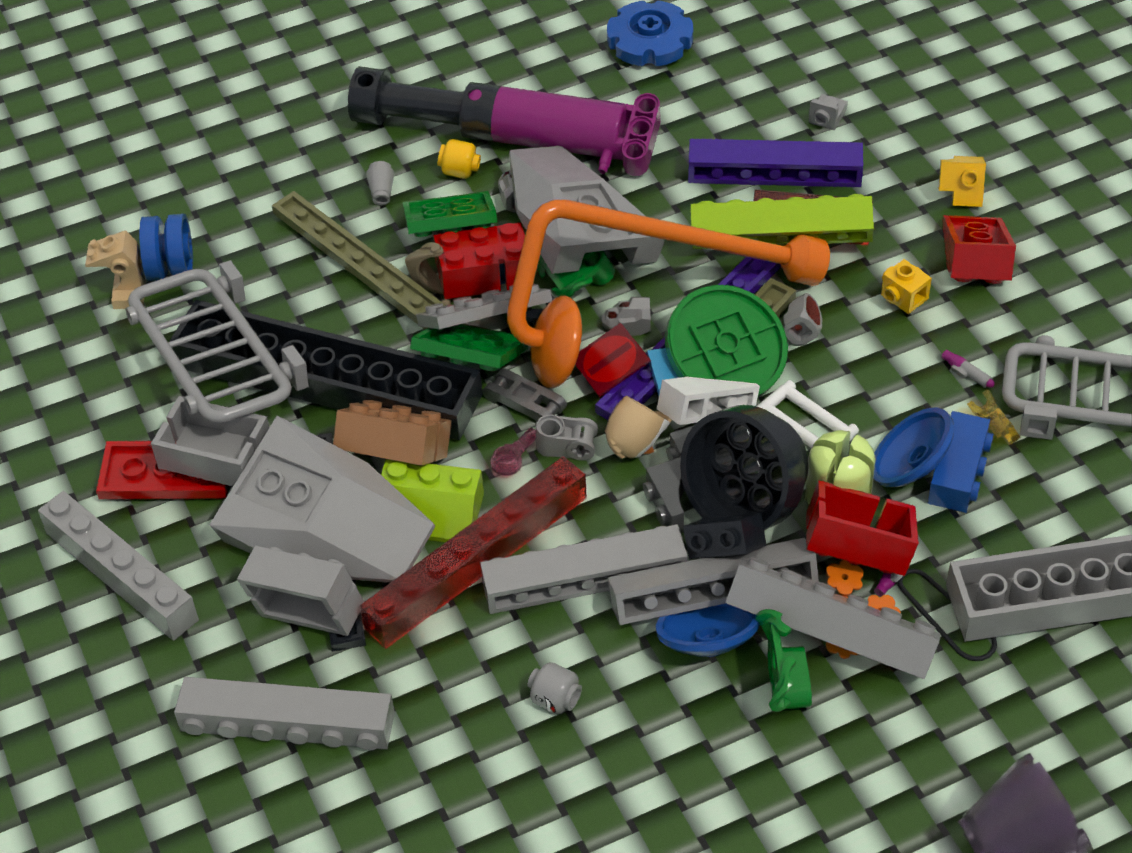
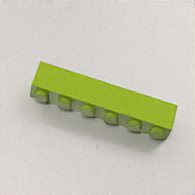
M852 194L848 197L834 198L830 195H824L815 199L791 197L787 200H773L771 198H762L758 201L746 202L740 199H733L724 203L701 201L697 204H691V226L781 246L786 245L799 234L824 239L828 244L872 242L874 232L872 196ZM692 246V249H707V248Z

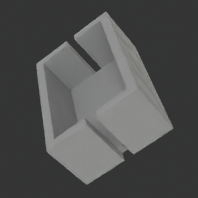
M178 396L166 417L168 423H162L151 442V446L159 469L234 486L270 427L267 416L254 413L224 423L208 421L199 412L190 415L186 409L184 397ZM209 403L210 406H211L213 409H216V410H222V409L228 408V407H224V406H220V405H216V404H211V403Z
M255 546L237 578L247 596L251 597L250 600L261 617L345 636L349 635L365 603L345 565L334 559H328L327 561L316 559L306 553H299L298 555L288 553L277 547L264 548Z

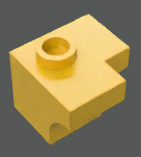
M954 156L953 159L940 161L938 189L939 191H952L953 206L982 207L986 170L984 158Z

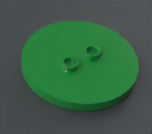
M711 285L697 289L680 301L667 323L665 332L666 352L670 364L679 378L695 377L756 383L760 386L758 397H760L772 388L783 373L788 356V343L783 325L776 313L766 302L747 290L730 285Z

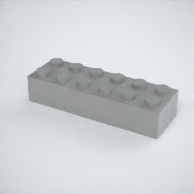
M1132 535L950 562L946 588L964 641L1132 616Z

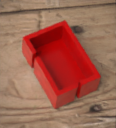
M521 222L433 235L434 243L440 244L444 250L440 256L435 257L444 299L479 295L492 290H499L500 292L499 264L503 263L505 265L506 289L509 290V286L514 284L525 238Z
M818 480L806 512V529H808L806 532V550L813 551L820 556H832L843 559L854 565L862 564L877 568L884 573H895L905 576L919 544L916 508L913 505L886 498L875 528L870 527V524L880 502V496L854 489L840 488L832 483Z

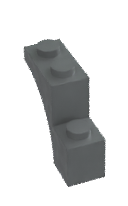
M693 426L670 433V447L666 448L669 461L646 468V482L643 483V490L649 502L653 501L656 506V516L660 525L671 526L678 524L680 533H684V511L680 500L685 491L681 477L680 460L684 441Z

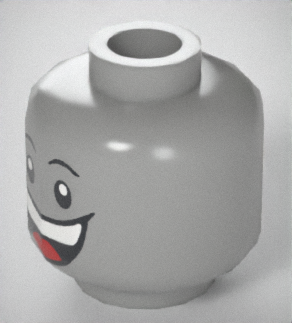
M551 662L545 664L541 669H534L527 683V686L531 688L530 698L532 702L554 714H562L566 710L571 711L576 706L582 692V686L579 685V679L575 672Z

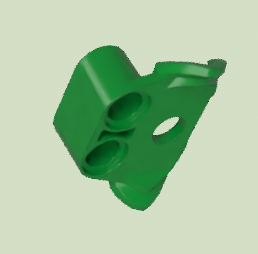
M604 251L586 252L579 271L552 274L541 254L537 266V271L541 278L546 276L547 272L556 284L551 289V293L557 297L568 296L571 298L580 288L586 287L592 282L596 285L606 284L615 275V268Z
M764 609L756 614V620L762 626L768 638L767 659L772 691L769 707L775 712H780L784 709L811 707L812 692L804 646L782 647L780 636L785 637L790 634L791 628L781 621V612Z

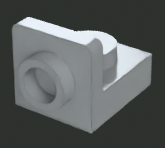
M821 94L818 100L812 99L809 109V123L835 130L847 110L848 101Z

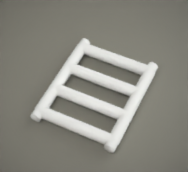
M791 380L781 385L757 405V407L763 408L789 423L799 434L803 443L810 448L813 447L818 437L776 408L785 398L831 430L850 431V441L859 433V428L855 424L846 425L797 391L795 383Z

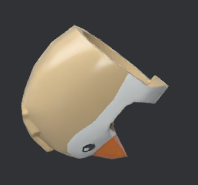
M625 395L615 406L608 419L605 429L608 445L622 459L626 457L637 458L641 455L651 454L655 452L653 449L655 441L668 427L672 419L662 412L653 411Z

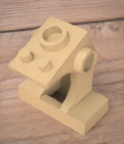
M125 230L114 235H108L97 241L93 239L88 244L85 266L110 268L115 274L111 298L113 309L129 307L128 298L130 293L135 288L145 285L147 281L138 242Z

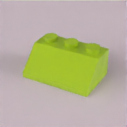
M385 459L381 475L436 526L428 540L471 546L484 496L482 471L479 469L437 464L416 465Z

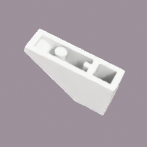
M695 377L662 380L657 410L679 425L697 423L709 414L732 406H756L760 386L756 383Z

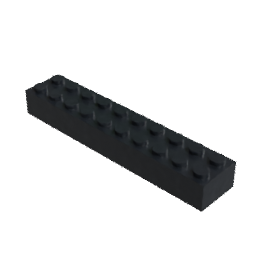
M195 300L186 315L216 304ZM222 309L180 323L169 342L227 323L231 319ZM240 311L278 365L283 362L281 349L291 345L296 348L306 362L309 387L297 391L291 383L292 388L288 397L338 410L348 408L350 403L363 404V400H374L382 402V407L392 409L393 405L411 407V413L422 414V411L441 413V418L452 420L449 438L460 441L483 395L481 374L478 369ZM234 326L175 346L172 349L179 360L243 339V336ZM247 343L184 365L187 371L205 374L256 355ZM259 361L214 378L241 384L269 373ZM273 379L252 386L253 388L268 392H274L279 388Z

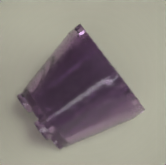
M1031 753L1016 760L962 816L963 818L958 821L964 832L963 835L975 853L1093 852L1092 844L1083 828L1078 829L1076 826L1078 822L1070 810L1071 807L1040 762L1033 763L1034 758Z

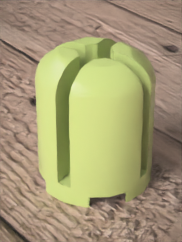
M836 430L823 434L816 440L808 456L809 469L805 499L807 498L808 504H810L818 480L832 483L840 488L854 489L872 494L876 458L873 448L865 438L857 434L850 444V452V431Z

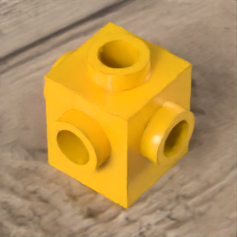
M903 259L894 267L891 266L884 272L881 296L889 303L910 314L929 299L932 277L924 273L919 267Z

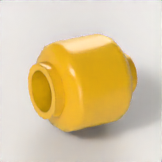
M450 139L446 145L442 144L440 147L437 166L441 167L445 175L467 179L471 176L472 171H478L481 155L476 154V146L474 144Z

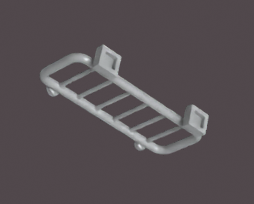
M231 260L219 264L221 276L217 279L209 271L192 269L137 287L130 293L128 298L129 307L125 308L130 324L135 325L140 322L188 396L184 397V403L188 413L193 415L199 412L206 420L214 423L232 421L281 403L290 395L291 383L297 391L309 387L306 362L293 345L282 348L283 362L278 365L235 305L246 299L243 277ZM193 281L204 282L207 288L146 308L141 303V300L147 296ZM208 293H212L219 303L158 325L155 324L149 315L151 312ZM222 309L231 319L227 323L171 342H167L160 331ZM234 326L243 336V339L179 360L172 349L175 346ZM247 343L256 355L194 378L190 376L184 365ZM259 361L269 373L204 396L196 383ZM272 379L279 387L274 392L222 410L213 409L208 403Z
M1048 335L1039 336L1036 339V343L1022 342L1013 345L1005 357L1002 396L1010 408L1023 413L1020 436L1052 440L1057 417L1132 427V414L1108 411L1111 366L1132 368V356L1055 346L1054 339ZM1021 355L1041 356L1037 402L1023 400L1015 395L1018 357ZM1047 357L1073 361L1069 406L1043 402ZM1079 361L1104 365L1102 410L1076 407Z

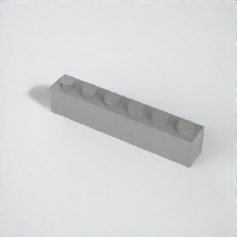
M64 490L38 509L47 535L172 641L176 640L199 621L192 596Z
M678 524L659 526L635 533L627 532L604 539H592L578 544L560 545L547 550L528 551L521 555L505 558H493L489 561L480 562L489 613L494 614L609 591L608 577L686 562L688 556Z
M800 538L770 544L748 554L706 557L608 577L612 609L619 625L726 604L725 602L742 559L749 560L750 557L768 562L770 569L782 573L783 569L796 572L803 577L801 581L815 585L816 582H819L816 553L806 550V539Z
M750 557L749 560L742 559L725 603L755 615L764 609L779 611L782 613L781 621L794 630L925 679L940 641V633L935 631L936 627L922 620H916L915 623L901 619V613L887 607H882L881 611L868 606L869 602L866 599L850 594L848 598L835 593V588L825 583L816 582L815 585L801 581L803 577L796 572L783 569L782 573L772 570L769 568L770 564L759 558Z
M184 677L174 714L180 731L191 735L206 733L218 734L226 738L241 736L252 737L260 741L275 739L286 740L295 744L309 742L321 743L329 747L344 745L355 746L364 750H375L376 748L388 749L395 711L391 694Z

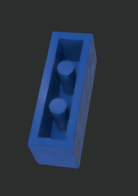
M952 411L951 417L954 421L953 440L944 458L935 468L928 504L967 513L970 500L977 501L981 482H977L976 477H983L987 458L982 457L983 451L990 453L994 434L988 432L990 419Z

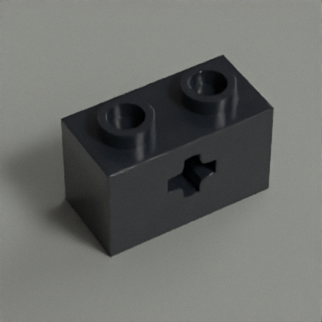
M761 512L702 518L683 526L689 559L742 555L767 546Z

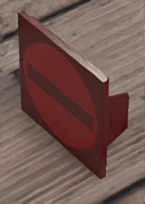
M619 323L579 351L575 365L598 396L601 397L651 362V360L622 323Z

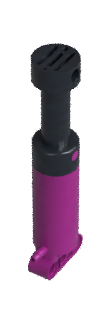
M361 66L355 69L348 92V113L351 121L382 125L387 115L459 125L460 132L465 138L533 148L562 146L570 153L600 157L598 171L601 174L607 173L612 159L623 160V168L628 175L640 176L646 173L650 165L661 123L660 101L656 95L651 93L639 95L635 99L634 105L475 82H470L464 92L394 83L391 82L389 71Z

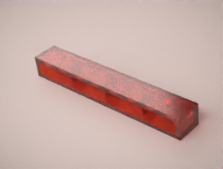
M562 456L362 603L360 609L364 629L387 649L482 577L480 562L511 556L587 499L586 474Z

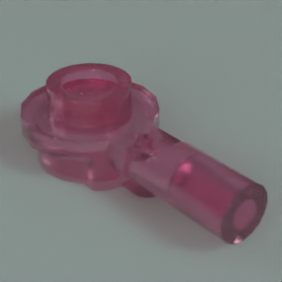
M528 428L513 444H505L497 448L490 459L492 470L503 476L517 473L522 467L521 455L536 439V430Z

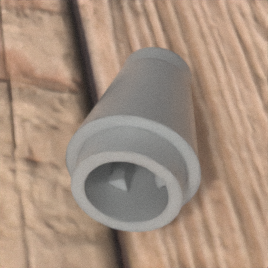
M385 161L371 163L366 171L373 202L377 205H386L390 202L395 172L391 165Z

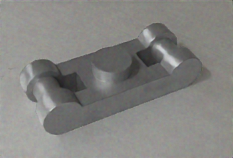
M502 368L495 375L493 383L489 382L482 390L483 395L490 402L498 401L535 419L536 423L542 416L560 414L567 407V402L561 395L505 368ZM542 402V403L546 404L547 406L544 408V407L540 406L539 404Z

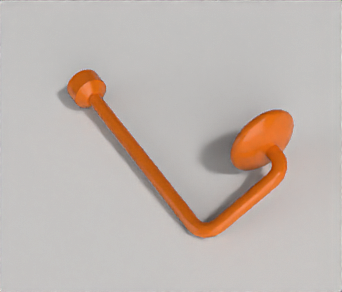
M551 200L542 204L532 214L528 223L507 309V323L512 335L520 343L531 347L532 366L538 381L544 387L550 389L562 385L573 371L581 345L582 319L576 302L568 296H559L554 298L544 308L534 328L530 327L526 321V311L546 229L557 218L781 264L784 274L790 282L809 286L818 285L825 277L830 262V249L826 240L803 234L796 235L785 246L581 202Z

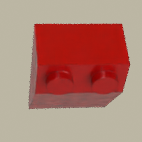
M943 215L946 264L951 278L959 282L984 279L992 284L1002 283L1003 280L1012 281L1016 245L1002 218Z

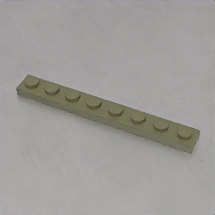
M295 191L272 205L274 215L418 324L416 314L426 312V306L442 303Z

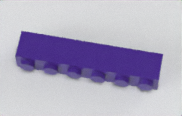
M690 139L688 183L822 187L862 186L863 142Z

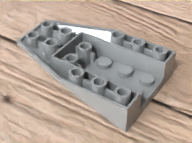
M562 146L509 151L516 213L526 230L532 214L542 204L551 200H571L645 216L609 183ZM557 218L546 229L541 256L552 274L579 271L586 252L622 249L631 265L657 262L665 240Z
M276 416L210 523L211 528L223 542L248 553H251L255 546L264 548L277 547L284 552L297 555L299 553H306L316 559L326 561L334 559L345 565L352 580L403 583L436 527L431 520L369 463L279 416Z

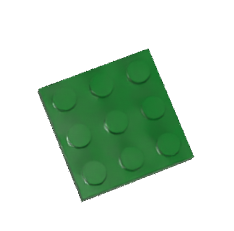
M489 191L403 202L408 234H414L416 237L429 236L432 234V231L436 230L459 232L462 230L461 227L466 226L488 228L491 226V223L498 222L496 209Z
M463 323L443 329L427 328L411 338L410 349L421 351L420 355L424 357L438 358L439 356L450 358V362L455 364H468V362L479 364V368L483 370L496 371L528 350V345L520 343L511 333Z

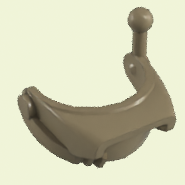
M434 242L425 243L420 249L410 253L405 259V264L413 281L429 292L443 294L439 275L432 270L427 262V258L438 257L444 251L440 244ZM451 299L441 301L445 305H451Z

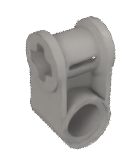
M556 415L542 416L536 423V449L540 454L547 457H564L576 460L591 459L595 453L593 438L597 435L598 426L593 420L588 418H571Z

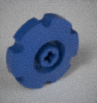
M645 1L633 2L618 9L617 17L609 19L607 24V43L610 49H616V57L636 66H644L647 63H652L655 66L667 65L682 58L684 49L691 48L693 43V22L690 17H684V10L674 4L664 1H656L652 4Z

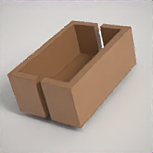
M363 400V404L350 403L348 408L337 410L333 445L344 451L416 465H426L447 458L452 420L441 418V413L435 411H422V414L411 413V407L393 405L392 409L382 407V402Z

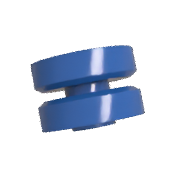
M186 214L168 215L165 226L159 216L141 217L139 228L140 253L147 281H157L166 278L168 271H170L171 275L192 270L193 246Z

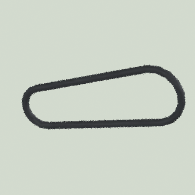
M918 569L907 570L906 575L914 573L921 575L950 600L948 592L925 572ZM902 576L897 581L898 587L930 624L936 627V630L957 654L971 661H983L995 653L997 648L996 637L991 638L992 646L987 654L972 656L963 652L904 587L902 581L905 576Z

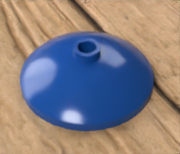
M936 407L927 408L910 415L897 424L884 437L874 452L876 458L874 479L876 482L884 487H900L913 483L932 472L942 461L952 443L954 435V421L944 409Z
M726 603L659 617L656 623V633L660 642L674 651L693 656L713 657L727 653L747 642L757 632L760 624L757 622L755 614Z

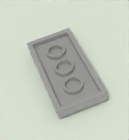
M533 284L528 307L552 301L550 289H541L538 284ZM513 285L509 286L510 291L499 292V290L483 292L481 293L482 298L462 297L453 300L454 305L443 306V303L426 306V312L416 314L418 326L443 329L507 313Z

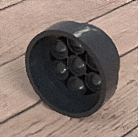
M752 405L732 406L709 414L699 420L692 427L684 441L680 460L681 477L685 492L692 506L702 518L761 512L764 530L783 522L796 509L803 494L809 469L806 448L796 430L785 420L771 412Z

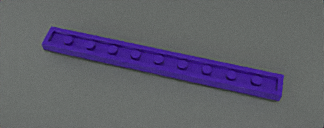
M746 257L718 285L735 286L755 294L781 268V264ZM665 337L651 350L666 348ZM649 363L609 390L595 404V413L608 420L615 406L625 395L644 404L657 391Z

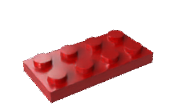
M106 441L96 489L98 499L226 498L228 495L229 485L159 469L151 446L152 441Z

